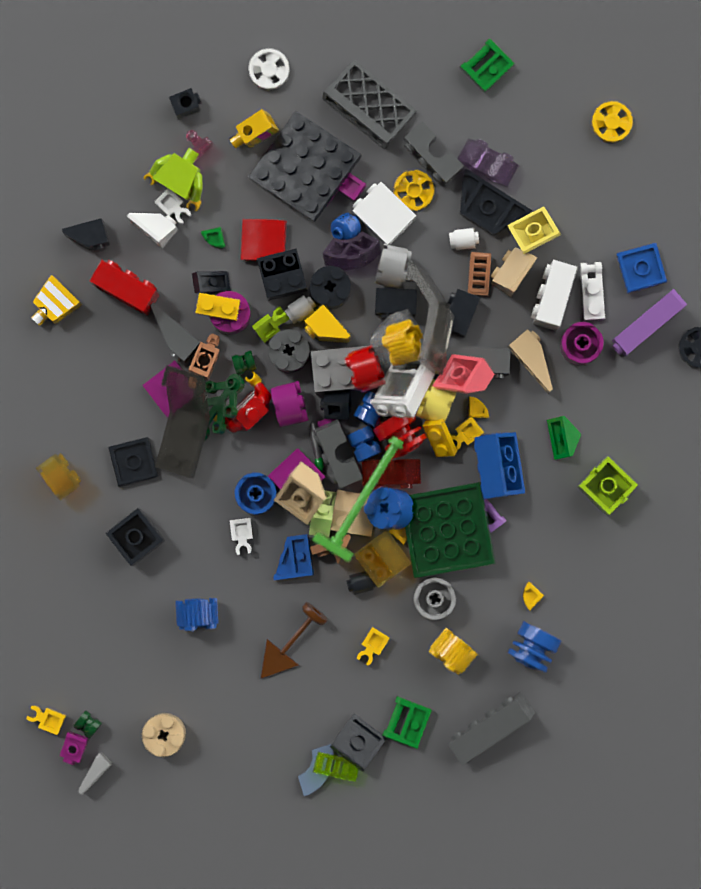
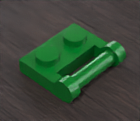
M488 39L485 42V46L467 63L464 62L460 69L485 93L515 63L491 39ZM492 51L495 55L475 72L472 68Z
M397 696L395 700L396 705L388 727L384 729L382 735L418 748L432 709ZM406 706L410 709L399 735L394 732L402 710Z

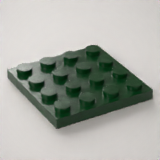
M481 482L410 495L413 501V517L405 527L414 578L496 564L485 501L481 491Z

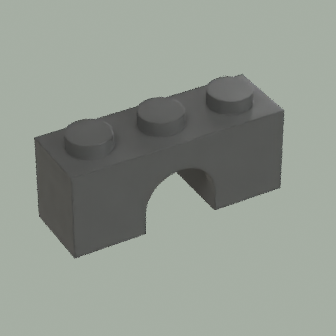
M422 121L404 137V142L406 143L404 146L411 154L415 153L419 157L418 162L425 169L429 168L433 172L432 177L437 183L440 184L442 182L446 186L464 169V165L451 151L441 158L431 155L429 146L436 140V135Z
M338 419L316 428V435L313 437L317 446H322L325 452L321 454L325 465L330 464L333 472L329 474L333 484L338 483L339 487L342 488L363 479L354 457L342 460L335 456L337 446L347 441Z

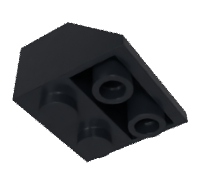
M297 248L257 258L268 301L307 291Z

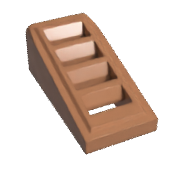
M470 253L468 293L488 296L491 253ZM474 260H486V264L474 263ZM474 268H484L485 272H476ZM473 276L485 277V281L473 280ZM484 285V289L472 288V286Z

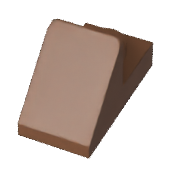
M350 534L345 535L342 540V546L345 548L351 539ZM320 544L310 547L312 554H317L318 557L330 554L329 550ZM334 553L337 564H339L341 557Z

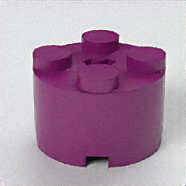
M233 291L218 293L216 296L240 300L237 321L209 316L212 324L223 334L234 335L241 332L248 326L251 319V310L247 300L241 294Z
M577 322L563 333L560 340L561 353L565 360L572 364H589L601 353L604 344L603 336L591 323ZM580 339H582L583 343H586L583 349L580 348V345H577Z
M299 381L271 388L272 400L280 427L309 421L306 409L302 410V407H306L303 395L298 394L302 393Z

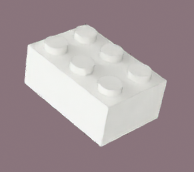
M553 260L550 265L547 264L542 279H545V283L539 287L536 297L540 299L539 304H535L531 314V318L534 319V325L555 331L560 327L577 266Z

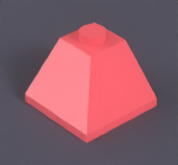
M452 354L432 386L436 389L462 393L483 391L487 388L495 374L484 358Z

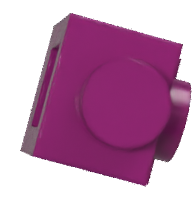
M71 731L67 732L59 755L64 757L63 762L75 765V762H81L89 739L86 736ZM70 746L76 747L75 753L69 751Z

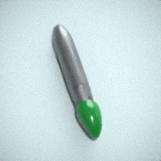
M311 423L309 432L315 457V466L320 472H323L324 461L321 456V447L317 446L313 437L316 435L315 429L317 427L314 423Z

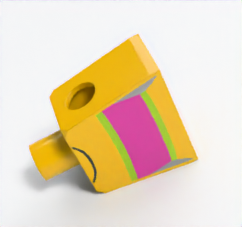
M261 109L236 126L238 133L229 139L235 149L244 143L249 147H253L278 133L279 130L270 114Z

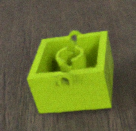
M608 456L589 472L590 474L577 488L605 515H610L620 504H624L627 501V496L638 484Z

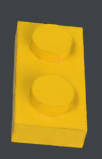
M199 293L196 314L237 321L240 300Z
M444 419L426 420L423 428L436 457L455 456L457 449Z

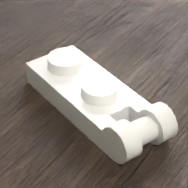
M595 262L591 265L580 263L584 321L605 319L601 262ZM595 272V278L588 279V273Z

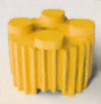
M409 319L386 327V336H382V344L384 348H388L390 362L393 366H400L424 359L425 349H422L420 339H423V334L419 325L414 326Z
M448 628L444 629L430 646L431 649L429 650L437 659H440L442 662L446 661L444 665L457 675L463 673L478 655Z

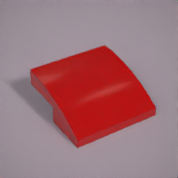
M243 219L241 260L257 261V258L284 252L287 221Z

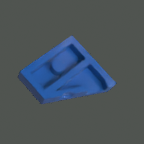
M309 534L287 537L276 574H274V580L314 575Z

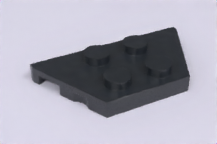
M468 169L464 170L460 215L487 232L496 235L508 228L507 225L532 212L530 208Z

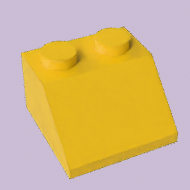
M324 305L305 320V331L312 339L316 337L319 341L348 343L351 340V335Z

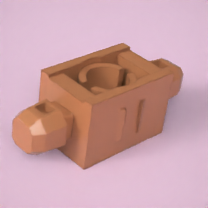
M210 334L206 340L207 344L200 342L188 369L189 373L193 375L190 377L189 387L198 389L203 382L201 379L209 380L220 355V349L215 348L218 347L220 342L218 335ZM207 353L210 363L203 366V370H201L199 360L202 357H206Z

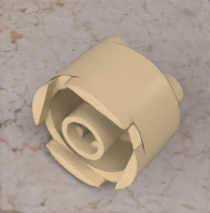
M161 713L152 717L145 724L142 732L143 743L147 750L155 756L161 757L170 756L177 752L183 745L186 736L183 722L178 717L168 713ZM161 730L169 732L167 740L160 738Z

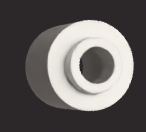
M474 228L459 229L449 233L451 249L476 248L475 244H479L478 232H474Z

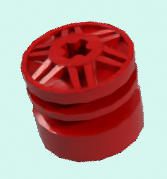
M393 416L373 430L380 442L392 439L393 436L404 442L402 450L398 448L391 460L409 454L428 438L425 433L416 437L415 434L422 430L421 426L411 429L410 425L416 420L415 416ZM389 443V444L384 448L385 451L388 450V448H389V446L391 445V443Z

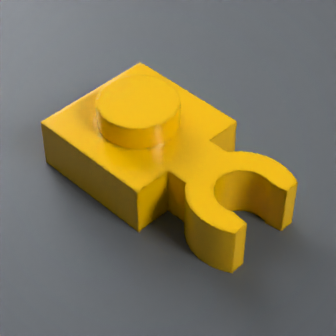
M470 416L455 428L458 434L451 435L452 440L457 441L456 449L458 450L463 441L469 445L475 440L474 437L481 436L484 431L474 418Z
M372 627L361 644L366 649L359 652L357 659L359 660L362 655H367L369 660L366 665L369 666L373 660L372 654L380 655L390 637Z
M31 706V709L35 710L37 715L36 717L27 716L26 719L31 722L40 721L38 728L59 735L66 715L50 708H46L43 713L38 706Z

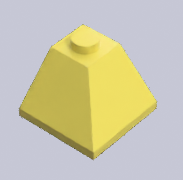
M545 207L507 225L523 254L561 235Z

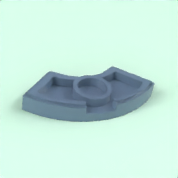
M331 744L312 749L310 767L306 772L298 775L304 796L316 791L328 778L333 765V749L330 748Z

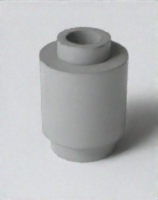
M303 295L288 305V309L285 312L293 324L296 322L300 323L315 312L313 308L316 305L310 296L305 298Z

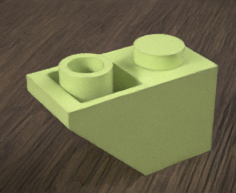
M324 490L326 499L311 519L309 535L315 536L317 532H320L329 538L337 492Z

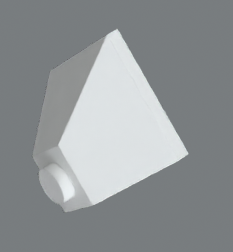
M129 213L127 215L134 226L162 249L178 231L175 226L177 222L169 215L166 217L162 214Z

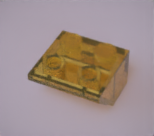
M388 530L354 553L378 588L411 564Z

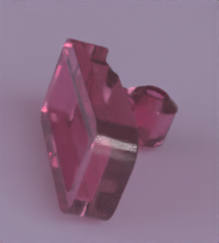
M190 130L186 134L187 140L194 145L192 150L199 154L195 160L196 162L213 146V142L207 136L202 139L194 130Z

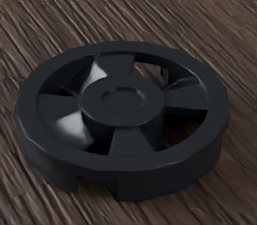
M694 327L686 331L678 344L679 354L684 362H687L692 367L701 368V327ZM689 334L694 340L692 343L686 340ZM691 352L695 355L692 361L686 356Z

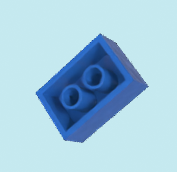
M516 432L474 437V449L477 453V469L480 473L483 498L489 499L524 494L525 486Z

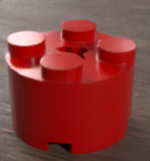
M373 345L350 352L345 357L348 369H351L354 374L351 377L354 388L361 392L386 384L385 380H381L385 376L379 358L371 352L375 350Z

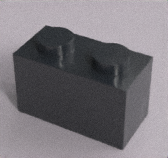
M376 288L375 315H379V318L391 319L392 315L399 316V319L411 320L412 316L416 317L417 289Z
M458 288L456 293L452 292L447 303L451 305L448 312L444 311L440 321L443 324L442 329L465 338L480 297Z

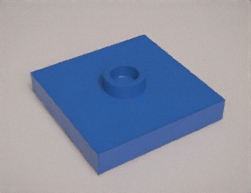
M657 243L616 254L627 293L667 283Z

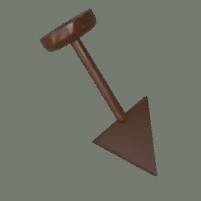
M305 602L302 606L303 612L308 616V619L282 650L267 639L261 679L299 665L285 653L312 621L319 625H324L328 621L326 616L312 604Z

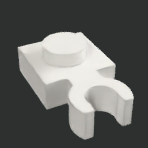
M168 188L155 201V204L167 215L171 216L174 213L176 220L180 224L184 223L180 219L182 213H186L189 217L191 216L188 209L180 207L184 202Z
M251 518L230 520L232 541L238 540L236 546L237 555H240V548L242 546L247 547L248 554L251 553L252 548L247 543V539H253Z

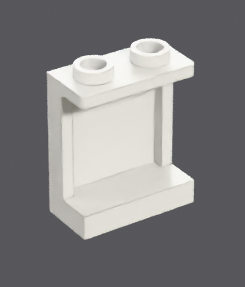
M382 182L378 185L374 183L367 190L368 195L364 199L359 198L354 203L352 214L357 216L382 240L383 244L391 245L416 219V215Z

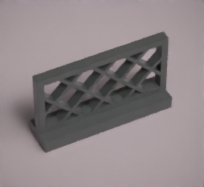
M355 60L347 66L331 86L326 88L322 96L325 102L384 150L417 111ZM353 67L361 73V78L350 79L349 72ZM362 82L363 92L351 93L350 83ZM365 82H373L376 85L377 91L366 92ZM347 83L348 93H340L335 89L338 84ZM377 95L378 105H367L366 96ZM380 95H389L392 98V104L381 105ZM363 96L364 106L354 105L352 97ZM404 107L409 111V114L406 117H397L396 108ZM393 108L394 118H383L382 109ZM379 109L380 118H370L368 110ZM383 122H394L395 130L390 134L384 129Z

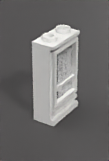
M421 346L422 349H425L424 359L400 366H393L391 364L383 379L386 381V384L379 387L374 399L370 401L378 415L415 416L442 361L434 346Z

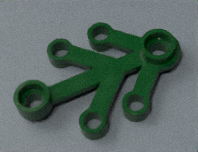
M232 374L223 382H206V392L215 394L220 390H224L221 396L205 399L198 396L194 399V408L203 410L205 407L213 406L203 421L192 427L191 434L194 439L200 441L208 439L210 435L208 426L216 415L217 421L213 423L212 431L219 435H222L226 430L225 417L233 419L237 416V394L241 393L245 386L244 379L240 375Z

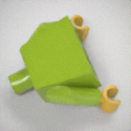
M188 148L183 158L173 153L172 155L167 154L157 159L149 173L143 178L146 180L151 177L152 183L150 185L159 182L184 199L189 200L186 205L188 209L191 204L196 206L195 211L200 208V198L203 190L202 174L200 173L201 169L193 165L199 154Z

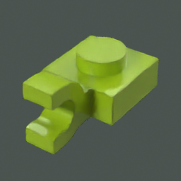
M279 306L274 310L272 317L267 314L252 325V327L265 343L280 331L278 326L287 322L290 318Z

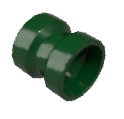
M251 350L246 351L244 355L236 354L231 356L236 374L241 375L247 370H257Z
M85 710L73 727L83 731L84 736L90 739L102 722L98 719H93L91 714Z

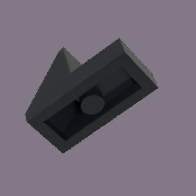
M197 271L192 273L195 293L211 295L231 291L228 271Z

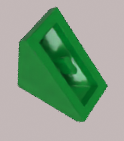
M565 416L548 419L547 424L554 460L573 456L581 433Z

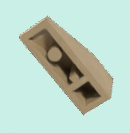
M527 329L508 348L543 389L549 393L553 388L543 349L539 343L541 339L534 331L530 332Z

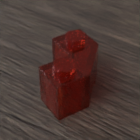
M420 459L391 460L373 490L390 485H400V489H412L414 484H421ZM381 460L362 461L363 486H366Z

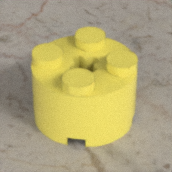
M432 379L416 416L424 420L444 419L446 421L457 392L436 389L432 386L436 380Z

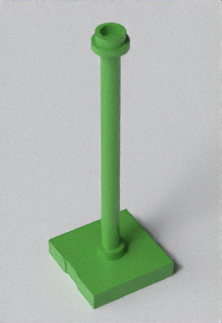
M394 436L392 439H389L388 442L391 445L335 537L332 536L330 539L317 532L313 538V541L348 562L354 553L342 546V540L398 448L402 450L404 442Z

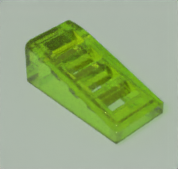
M317 752L313 768L314 773L356 782L359 771L357 767L342 756ZM324 758H327L325 770H323ZM335 760L333 770L330 771L332 761ZM343 762L341 773H339L340 764Z

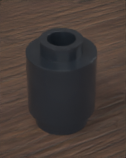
M367 570L349 575V580H346L349 592L353 591L354 595L372 591L373 588L378 587L374 571L369 572Z

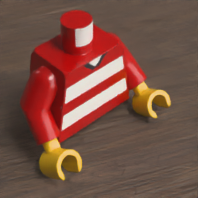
M252 371V379L245 377V380L254 387V390L237 405L238 413L235 418L225 417L226 429L230 432L248 431L269 411L271 394L261 382V377L254 371Z

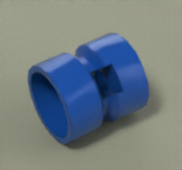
M367 391L362 400L364 404L358 406L353 416L376 428L382 418L370 402L376 394Z
M371 425L347 435L351 447H355L354 454L358 463L382 452L378 441H374L375 434Z

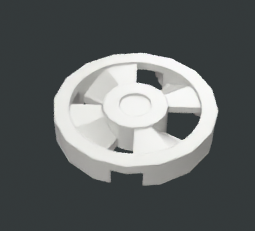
M271 48L262 49L255 53L250 60L249 74L259 88L273 90L279 88L288 79L289 64L286 57L278 50ZM262 54L266 56L267 60L264 63L258 58ZM281 58L285 66L277 67L275 63ZM262 73V76L257 80L254 74ZM276 75L280 81L273 84L272 78Z

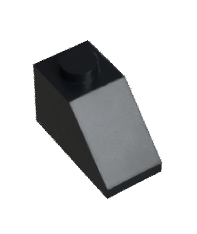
M102 218L62 229L66 237L89 250L94 249V252L105 250V246L110 245Z

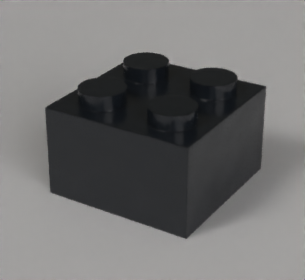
M141 508L134 510L105 533L130 566L137 564L165 542V539Z

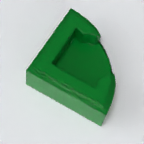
M221 227L201 231L204 240L209 245L216 248H225Z

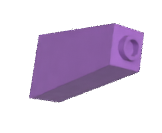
M673 289L612 340L614 350L619 355L623 354L626 356L687 304Z

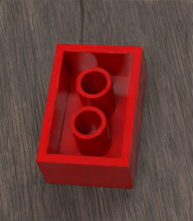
M109 259L107 262L101 260L90 279L92 285L148 316L152 309L151 304H155L159 297L155 285L145 279L143 282L139 281L137 275L127 269L125 272L121 271L122 268Z

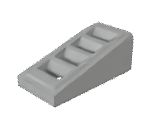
M102 752L96 756L78 791L80 794H84L112 766V762Z

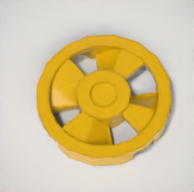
M609 101L603 103L592 116L593 131L605 142L615 143L623 140L632 128L633 118L631 112L625 105L619 102ZM605 108L608 115L604 116L600 111ZM621 109L626 113V116L623 118L617 115ZM605 127L607 130L602 134L599 128ZM618 127L625 130V132L620 136H618L616 132V129Z
M420 170L406 171L397 178L394 185V194L411 211L424 209L431 203L434 196L432 179ZM412 175L413 182L409 183L405 177ZM427 181L430 189L422 190L421 185ZM406 192L407 195L401 199L398 193ZM420 197L423 204L416 206L415 199Z

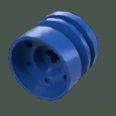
M523 621L517 634L524 641L523 643L513 641L512 644L520 647L517 652L509 648L507 653L511 654L516 661L533 670L547 672L548 667L540 663L542 659L551 663L552 660L545 653L546 651L556 653L562 641Z

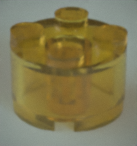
M55 453L37 466L36 470L38 473L42 471L40 474L55 495L60 494L57 497L61 501L80 487L79 483L81 480L74 470L69 471L67 468L69 464L61 453L59 455Z

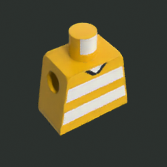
M51 275L33 300V303L39 310L31 318L39 326L47 318L56 324L78 309L82 304Z

